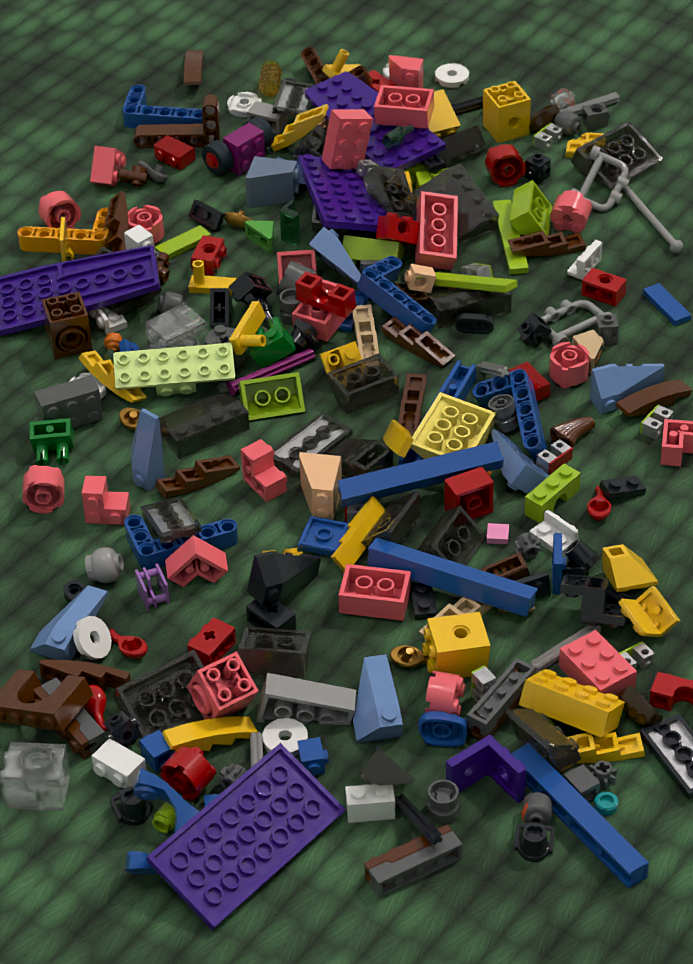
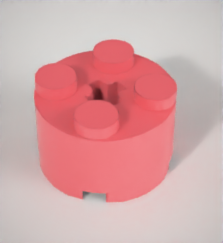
M573 190L564 191L563 194L557 196L550 214L554 229L557 231L568 230L575 234L581 233L588 221L592 204L589 199L583 198V194Z
M54 191L40 198L38 213L41 220L49 228H60L61 217H65L66 228H75L74 225L81 218V210L65 191Z
M143 205L141 209L134 207L128 211L129 230L137 225L142 226L153 235L154 245L164 237L163 216L159 208Z
M563 342L552 348L549 357V376L554 382L558 383L561 388H569L588 380L589 351L586 347L578 343L575 346L571 345V342Z
M33 465L25 473L22 481V500L24 504L26 503L31 511L43 514L53 512L54 508H60L63 505L64 477L59 468Z
M433 671L434 677L430 676L426 693V701L430 703V708H425V712L440 711L460 717L461 705H459V699L464 697L466 684L463 683L464 678H461V675Z

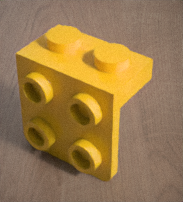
M651 586L636 600L621 599L619 601L622 607L621 612L627 618H630L634 624V630L641 636L662 637L680 622V619L655 586Z

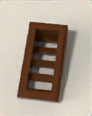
M520 552L481 569V571L494 573L497 576L513 581L530 576L528 567Z

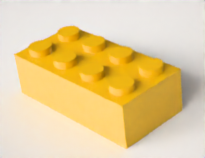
M547 669L525 680L519 702L520 706L601 738L618 727L625 704L624 701L619 700L614 694H603L598 692V689L593 686L580 685L575 679L562 678L557 676L556 672Z

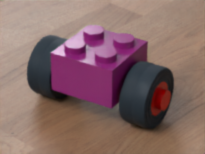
M254 117L241 128L225 136L223 142L216 140L206 145L202 149L203 161L206 167L215 175H221L230 170L240 176L249 171L254 156L265 158V148L274 142L273 130L264 118Z

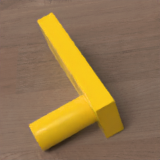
M340 49L334 63L324 65L322 71L329 78H332L361 65L345 64L349 53L346 50Z
M195 260L192 263L193 275L188 286L189 293L210 294V288H229L228 286L237 278L205 276L204 262Z
M252 301L229 339L236 355H243L247 347H263L266 344L265 335H255L266 317L259 301Z

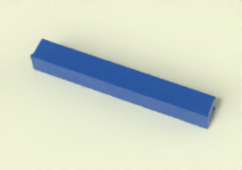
M458 360L439 392L464 401L476 381V365L472 364L471 367L463 366L461 361ZM409 448L405 458L400 457L398 462L399 465L423 460L424 458Z
M496 441L338 480L339 487L337 489L341 500V507L367 502L372 496L379 499L443 483L447 478L479 467H483L486 472L503 468L504 457H502L498 442Z
M376 538L368 547L367 566L411 571V580L525 617H527L529 609L534 607L538 588L381 538Z
M529 743L511 753L517 761H521L526 767V786L533 793L540 792L551 799L552 812L627 888L648 877L649 862Z

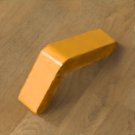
M102 208L97 212L92 230L67 228L69 247L74 254L102 255L109 251L110 247L106 243L110 230L104 227L108 208ZM27 226L18 230L21 250L61 253L59 242L60 228Z

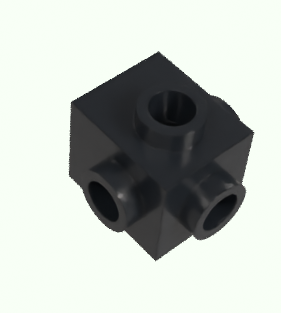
M535 152L525 159V178L533 180L537 184L547 179L551 171V158Z
M533 312L517 328L521 335V341L526 345L531 344L536 348L552 332L545 319Z
M122 710L103 723L108 731L106 733L107 738L124 747L133 745L141 737L137 730L140 727L133 716L128 717Z

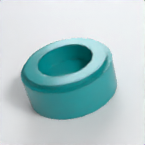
M611 792L599 793L595 797V810L602 815L614 814L618 809L617 796Z

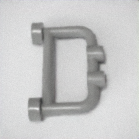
M594 145L589 159L595 162L581 190L579 191L575 188H572V190L582 193L583 198L588 200L585 196L602 162L605 161L620 168L621 175L607 203L599 204L590 200L592 209L604 212L610 210L614 203L619 204L623 195L620 191L621 189L626 190L630 181L627 179L629 170L624 162L600 152L601 147Z
M564 300L557 310L553 307H548L541 318L545 319L546 322H556L560 316L565 314L572 315L578 308H587L596 316L612 313H604L587 300H578L573 303ZM596 316L559 333L552 330L548 336L553 340V346L563 342H570L569 336L595 325Z

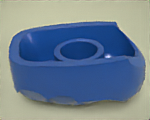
M428 711L419 718L418 730L425 744L441 747L461 746L466 742L467 720L446 712Z

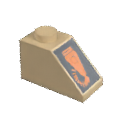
M594 330L575 335L572 340V345L577 346V343L581 344L589 351L590 374H592V369L597 368L602 357V347H604L602 337L598 336Z

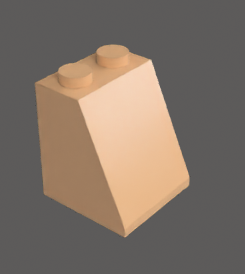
M300 452V482L310 512L314 517L334 520L340 497L337 481L342 480L341 456Z

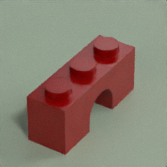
M305 272L295 282L298 301L343 318H347L356 308L355 289L338 283L330 292L324 287L322 277L309 272Z
M657 672L650 690L649 704L652 707L671 712L674 704L680 701H686L693 705V680Z

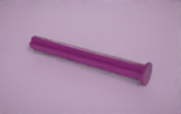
M307 349L235 381H227V390L231 396H235L236 392H239V381L276 376L315 359L313 349Z

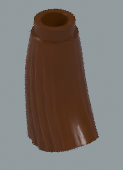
M592 417L576 418L550 428V437L554 443L560 439L573 448L581 436L595 427L594 419Z

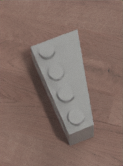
M267 673L258 702L256 723H264L265 719L290 718L299 720L302 724L319 721L320 724L350 725L355 711L356 690Z

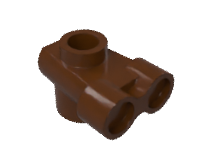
M137 165L132 166V171L119 169L118 178L122 183H131L133 186L141 187L142 184H147V169Z
M160 252L157 257L159 280L165 284L170 275V269H168L170 266L168 262L169 255L165 252Z

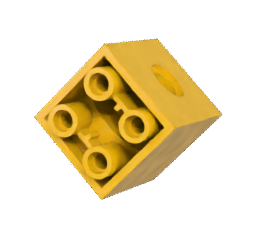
M516 81L483 89V125L497 143L530 135L531 99Z
M480 612L427 619V628L423 629L425 643H422L423 655L428 656L429 659L427 660L429 673L438 671L461 675V678L471 677V672L483 665L488 668L491 645Z

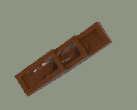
M204 50L186 51L184 85H201Z
M120 191L111 198L104 227L110 230L106 245L112 248L111 253L126 250L124 232L129 230L126 198L123 191Z
M544 231L508 240L513 255L554 256L586 250V244L580 233L564 237L562 232L546 236Z
M395 316L381 328V331L394 342L414 355L437 366L444 367L456 356L429 332L426 331L422 334L412 324L406 326Z
M407 373L398 423L410 431L413 436L421 421L427 375Z
M681 379L666 381L637 391L616 402L615 406L628 417L646 415L657 405H673L676 398L690 397L693 390Z
M231 455L196 460L194 467L176 470L174 477L157 479L155 487L164 498L182 495L223 480L240 471V466Z
M41 660L39 662L41 678L49 681L57 678L62 683L70 675L85 677L88 685H97L103 691L110 687L128 694L132 688L130 673L113 667L71 660Z

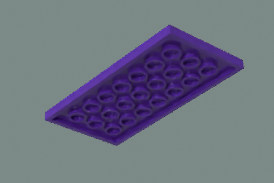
M310 154L298 155V166L323 227L377 232L378 217L391 213L378 184L371 185L366 181V176L362 177L356 172L357 169H330L322 161V157H314Z
M279 743L148 855L146 861L213 931L337 820L346 809Z

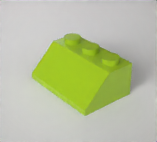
M532 180L514 189L509 219L512 228L516 229L521 235H529L544 231L546 236L549 235L550 214L553 206L535 182Z
M344 235L343 247L354 264H357V261L361 262V260H382L389 256L402 260L405 247L399 242Z
M299 372L238 382L246 421L305 412Z

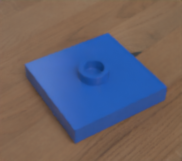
M310 516L298 542V550L332 556L341 545L339 540L349 530L347 527L349 523Z
M554 533L552 593L561 594L562 570H566V557H562V533Z

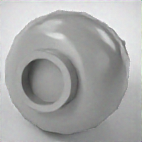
M109 547L96 549L92 554L85 557L86 572L91 582L111 583L119 578L121 571L124 569L121 554H117L114 549Z

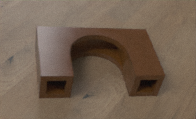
M18 669L0 689V723L63 731L93 696V692L85 677L68 675L51 695L41 701L31 703L35 699L33 690L41 687L42 684L35 671Z

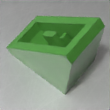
M246 221V237L267 252H273L274 221Z

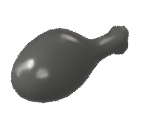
M138 161L137 165L145 167L147 175L153 181L163 183L168 180V175L162 171L163 166L156 164V167H153L144 161Z

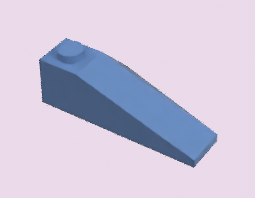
M323 227L309 243L312 250H315V255L332 269H336L342 276L346 277L348 275L349 280L357 286L361 274L339 241V235L334 230L330 229L328 231Z
M608 364L594 368L591 374L590 400L600 414L618 409L615 406L616 402L637 391L663 382L665 366L664 364H642L641 366Z
M143 408L140 411L131 444L133 483L150 491L155 486L157 479L165 478L159 417Z
M494 428L491 430L493 442H498L502 457H504L501 471L507 479V485L515 491L519 489L524 493H528L549 477L542 468H538L533 464L534 461L522 453V450L507 436Z
M88 585L39 632L30 651L55 660L72 661L78 650L73 638L77 621L87 616L96 617L108 592Z
M386 654L364 657L353 718L357 743L402 737L403 723Z

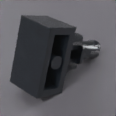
M244 272L228 286L232 291L231 295L237 302H243L249 306L252 301H259L266 315L263 322L270 329L268 321L271 319L273 324L272 317L274 316L271 313L273 307L269 305L267 297L273 291L264 277Z

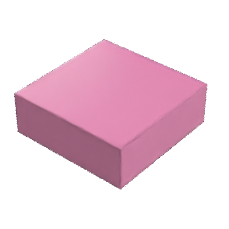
M488 523L487 543L508 545L509 524Z

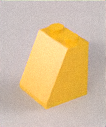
M444 90L434 91L435 107L428 129L439 138L445 136L452 137L461 125Z

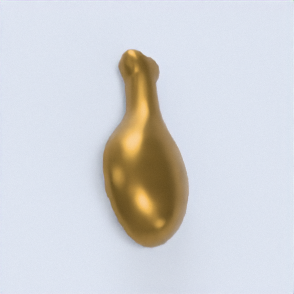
M241 210L238 213L226 212L224 217L229 225L245 229L246 221H253L246 217L245 213Z
M135 408L122 409L119 413L122 425L129 430L135 431L140 411Z
M409 645L397 646L390 652L391 661L401 668H415L427 664V660H429L428 656H424L422 651Z

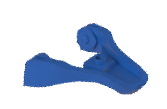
M140 768L135 779L133 795L143 800L161 799L170 804L176 816L174 833L200 812L188 804L167 782L155 774ZM141 851L127 853L125 871L133 874H158L146 861L149 854Z

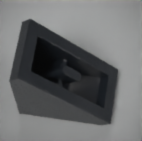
M210 288V327H216L217 325L229 327L233 314L230 288Z

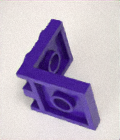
M488 735L446 761V780L455 783L459 792L489 775L517 803L525 798L526 767L521 761H517L510 751L500 745L491 735Z

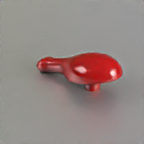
M597 486L595 488L596 497L588 502L587 511L592 519L602 521L609 516L611 503L604 497L600 487Z
M109 629L111 640L118 644L119 650L124 656L131 659H140L146 655L148 647L143 639L135 636H121L114 629Z
M89 685L93 696L84 705V708L94 717L95 722L103 731L106 732L107 729L103 724L105 722L103 717L106 705L105 693L101 687Z

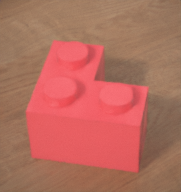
M95 146L90 182L96 185L116 187V182L119 181V169H123L126 166L125 154L116 148Z
M664 419L660 465L681 466L682 453L693 454V421Z
M260 439L241 449L243 480L268 502L287 492V477L283 471H279L274 465L273 448Z
M85 476L82 489L85 522L125 525L124 520L129 516L131 508L129 492H108L106 476Z
M194 535L165 560L167 578L182 587H185L197 575L215 583L228 572L226 553Z

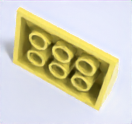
M439 392L412 436L414 441L410 448L422 458L427 459L484 445L494 427L496 413Z

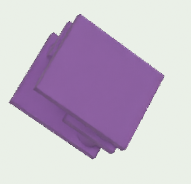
M158 563L155 564L156 568L146 570L145 567H143V572L135 570L137 590L146 610H149L151 605L157 608V604L164 601L170 604L168 584ZM154 576H157V583L162 594L156 596L152 591L150 579Z

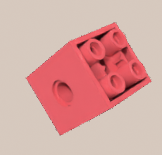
M237 652L197 670L187 686L196 707L202 713L205 720L228 717L246 708L258 693L255 683Z

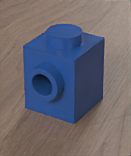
M160 730L139 740L142 757L145 758L155 772L160 771L163 764L172 756L174 750L169 748Z
M320 737L298 740L299 762L313 776L324 774L325 764L329 763L327 749H322Z

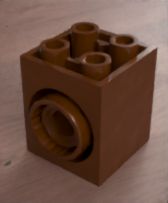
M80 292L42 299L46 336L54 359L93 351L89 317Z

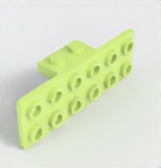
M232 343L113 353L115 386L117 390L156 386L157 395L170 396L178 393L187 395L196 392V383L235 379Z

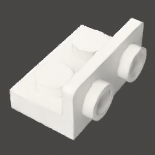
M595 240L588 246L585 252L567 270V274L583 280L587 273L601 261L602 242Z
M114 304L89 311L90 316L96 319L99 329L102 328L106 335L127 328V321Z
M549 510L544 512V521L529 531L534 537L538 536L541 542L540 545L551 552L553 551V534L562 533V556L565 555V549L578 539V530Z

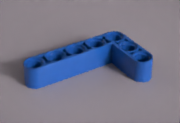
M134 85L130 88L123 106L124 125L128 128H136L139 125L203 124L202 109L147 106L146 88L143 85Z
M389 256L363 270L357 284L358 289L391 316L399 319L404 325L412 324L422 334L426 331L430 334L432 333L436 324V318L392 283L396 280L402 267V261L399 258Z
M517 369L509 372V375H505L504 378L496 376L479 382L473 387L472 393L480 406L487 408L489 400L497 395H511L515 402L525 449L533 459H537V454L545 449L547 450L534 385L525 370Z
M134 514L127 516L124 520L126 539L141 569L143 567L146 570L156 568L155 564L157 563L160 568L166 566L165 560L193 535L219 550L232 547L238 543L237 523L233 519H223L194 528L196 532L185 530L154 540L141 516ZM163 539H170L171 542H164Z

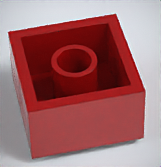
M483 467L444 480V510L455 525L493 512L494 482Z

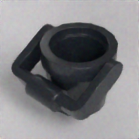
M300 319L295 320L291 333L295 351L298 353L303 352L310 344L318 350L322 344L317 339L318 332L316 329Z
M581 539L575 540L564 551V554L567 556L564 573L584 575L598 561L599 554Z
M130 786L112 796L110 805L118 822L123 821L125 824L136 826L147 821L150 816V809L154 807L151 800L136 798L133 795L134 787ZM121 799L120 809L118 810L115 801Z
M529 821V824L519 823L516 826L514 850H519L520 856L526 861L540 862L544 860L549 853L553 854L554 827L543 825L542 822ZM520 829H523L522 836L519 841ZM546 831H550V832H551V835H550V847H549V842H548V840H547V833H546Z

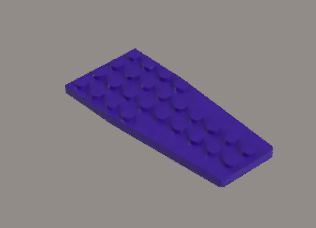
M349 72L333 76L305 90V98L315 108L325 104L329 106L324 117L328 122L331 110L364 109L373 118L365 159H371L386 170V177L446 150V143L428 128L375 124L374 105L378 92Z
M152 245L44 265L0 276V336L45 325L42 299L80 292L86 311L89 312L159 290L160 280L154 247Z

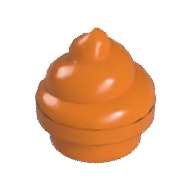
M108 333L106 335L104 345L110 353L113 354L120 349L119 342L122 341V336L118 333Z

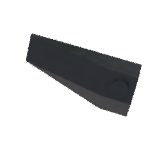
M277 551L254 555L247 592L262 606L280 601L318 576L321 557L308 554H300L298 556L288 552L279 554Z

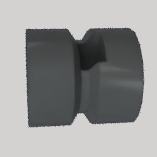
M290 288L282 291L280 294V317L285 324L293 325L292 313L301 301L297 300L296 289Z
M501 394L489 400V410L496 413L494 421L495 430L510 432L519 426L514 399L511 395Z
M445 779L437 780L429 786L428 815L435 823L449 824L458 816L459 791L456 784L452 781Z

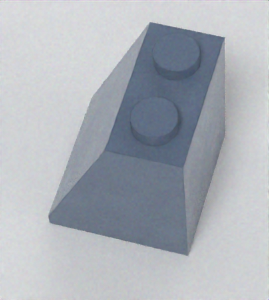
M254 156L246 176L247 207L252 208L293 202L296 195L300 194L301 185L298 183L300 169H297V161Z

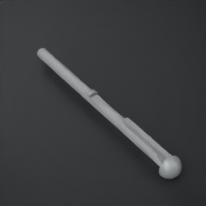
M615 170L610 171V177L617 182L619 175ZM627 186L626 190L622 189L637 209L642 212L668 242L670 251L672 253L681 252L683 249L682 241L675 240L629 186Z

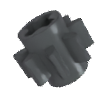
M523 533L514 542L516 553L520 552L523 559H532L541 551L539 546L541 542L538 536L534 537L532 533Z
M599 760L595 766L590 765L589 771L600 782V789L607 790L610 784L615 785L617 769H612L611 762Z
M233 763L228 767L225 766L219 773L222 776L219 780L222 788L226 790L246 772L245 768Z

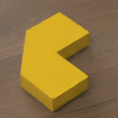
M587 132L582 134L579 139L568 141L566 157L583 158L585 148L592 149L594 145L603 149L604 134Z

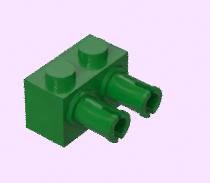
M272 317L273 324L272 320L269 319L268 325L270 329L267 332L262 327H259L257 333H255V335H265V346L248 347L250 356L262 369L295 351L293 338L281 325V320L278 317Z
M70 418L30 422V442L33 451L36 452V465L42 466V460L44 461V466L49 464L48 451L56 450V462L63 465V459L64 464L69 463V449L74 448V430Z

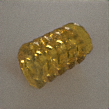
M268 60L261 66L259 90L264 95L275 96L280 91L282 69L277 61Z

